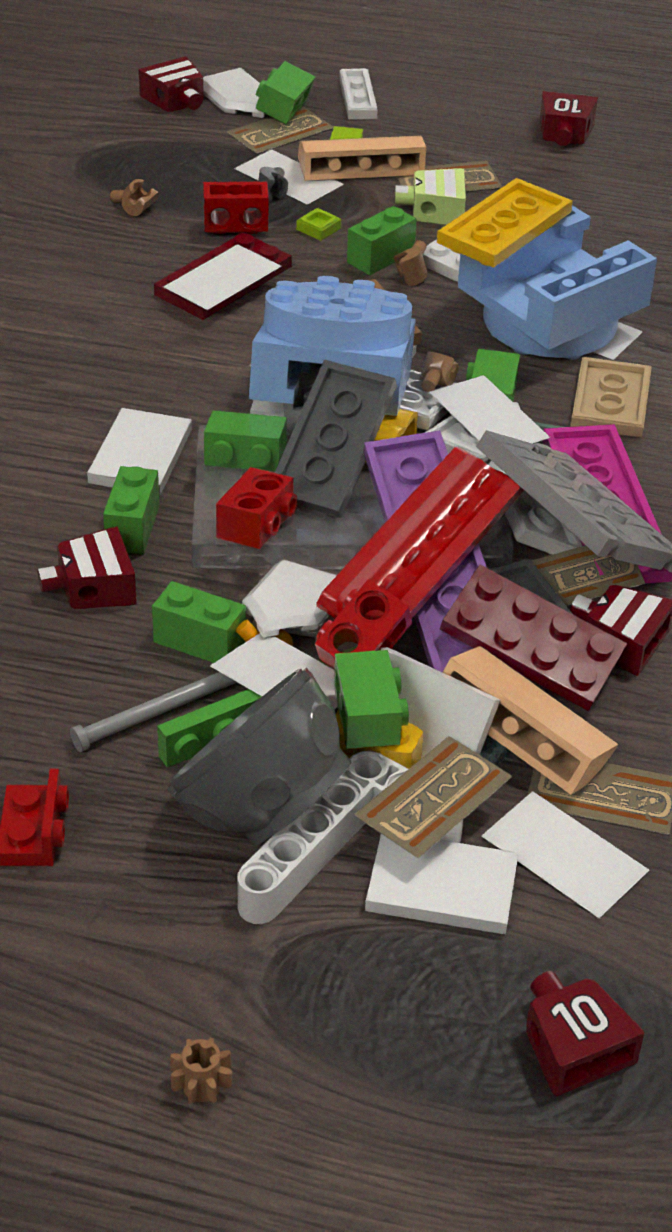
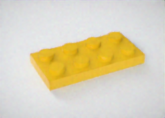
M515 178L437 231V243L451 249L455 253L475 259L482 265L494 268L570 214L573 200Z

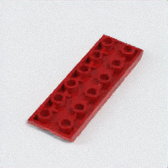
M454 447L326 586L316 602V607L336 618L343 610L342 605L347 595L354 588L360 589L367 579H370L410 606L412 619L525 490L505 473L490 467L483 460L463 448ZM371 610L364 615V618L376 620L384 612Z

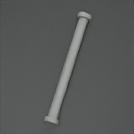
M221 672L215 673L84 728L81 725L70 728L72 742L79 752L88 750L93 742L238 682Z

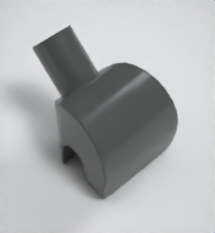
M281 167L260 168L258 182H267L269 202L272 201V196H276L281 200L287 194L289 183L284 177L285 172Z

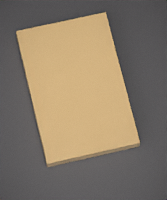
M582 357L570 427L615 424L620 435L642 438L652 366Z

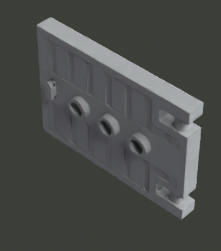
M488 430L485 431L476 447L597 556L607 557L610 554L615 560L658 570L664 567L672 573V543L567 453L553 450L544 444L537 442L532 444Z

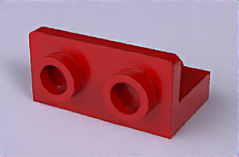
M50 768L48 785H6L0 824V866H54L56 847H64L65 821L64 819H59L60 813H68L69 786L61 785L59 768Z

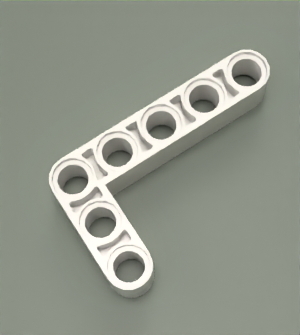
M362 751L353 755L350 758L352 761L351 765L324 794L296 820L274 834L241 867L237 879L238 912L245 921L253 924H264L276 918L363 827L365 822L354 816V814L404 774L408 768L374 751ZM463 820L440 840L460 843Z

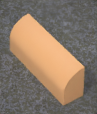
M422 136L300 141L298 160L305 181L411 176L418 170H425L426 145Z
M481 646L451 657L442 672L501 699L488 735L570 795L582 789L596 776L618 746V743Z

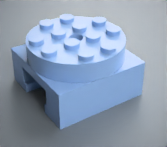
M572 205L570 214L494 268L482 265L479 261L460 254L458 287L484 305L483 319L491 335L513 348L517 354H532L575 360L579 359L581 355L605 347L615 336L620 318L650 305L657 258L632 242L625 241L604 250L603 256L596 259L582 250L584 230L589 229L591 217Z
M320 276L317 282L296 283L293 281H278L276 287L269 290L265 295L264 323L252 341L249 399L293 404L299 392L298 378L301 372H309L313 363L322 364L324 360L355 368H364L363 370L395 378L397 387L385 415L397 416L410 377L416 319L411 318L412 304L407 300V295L374 288L375 283L369 280H355L353 284L339 283V279L336 277Z

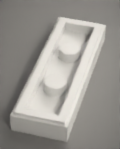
M341 69L339 80L348 120L377 119L378 109L368 69Z

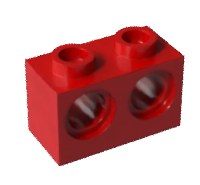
M203 182L204 232H213L215 234H226L228 232L257 234L259 232H268L269 196L267 182ZM217 208L226 209L222 212L215 211ZM249 208L257 209L256 211H247Z
M250 467L216 503V538L261 549L271 536L277 534L282 523L288 517H291L296 510L297 495L293 493L294 477Z
M367 579L360 589L354 588L347 595L342 605L343 610L335 620H328L318 631L315 646L319 660L334 669L335 654L343 653L337 649L345 642L358 644L353 651L348 653L379 651L381 648L386 647L392 649L412 624L410 606L370 579ZM371 610L384 612L376 620L364 618V615Z

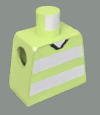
M464 168L418 170L414 172V186L395 185V204L413 205V217L417 218V221L447 225L465 213Z

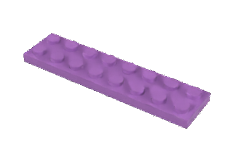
M440 430L364 442V456L385 522L448 455ZM479 544L475 546L414 616L429 667L443 672L451 657L474 649L439 630L443 618L479 564L486 567Z

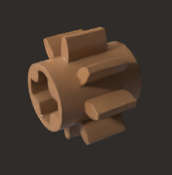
M214 1038L194 1041L187 1039L186 1046L181 1054L171 1053L170 1064L171 1071L173 1072L171 1074L172 1091L183 1089L184 1094L188 1097L189 1104H193L195 1101H211L215 1103L217 1102V1095L221 1087H232V1070H230L231 1052L230 1050L220 1052L217 1045L214 1044Z

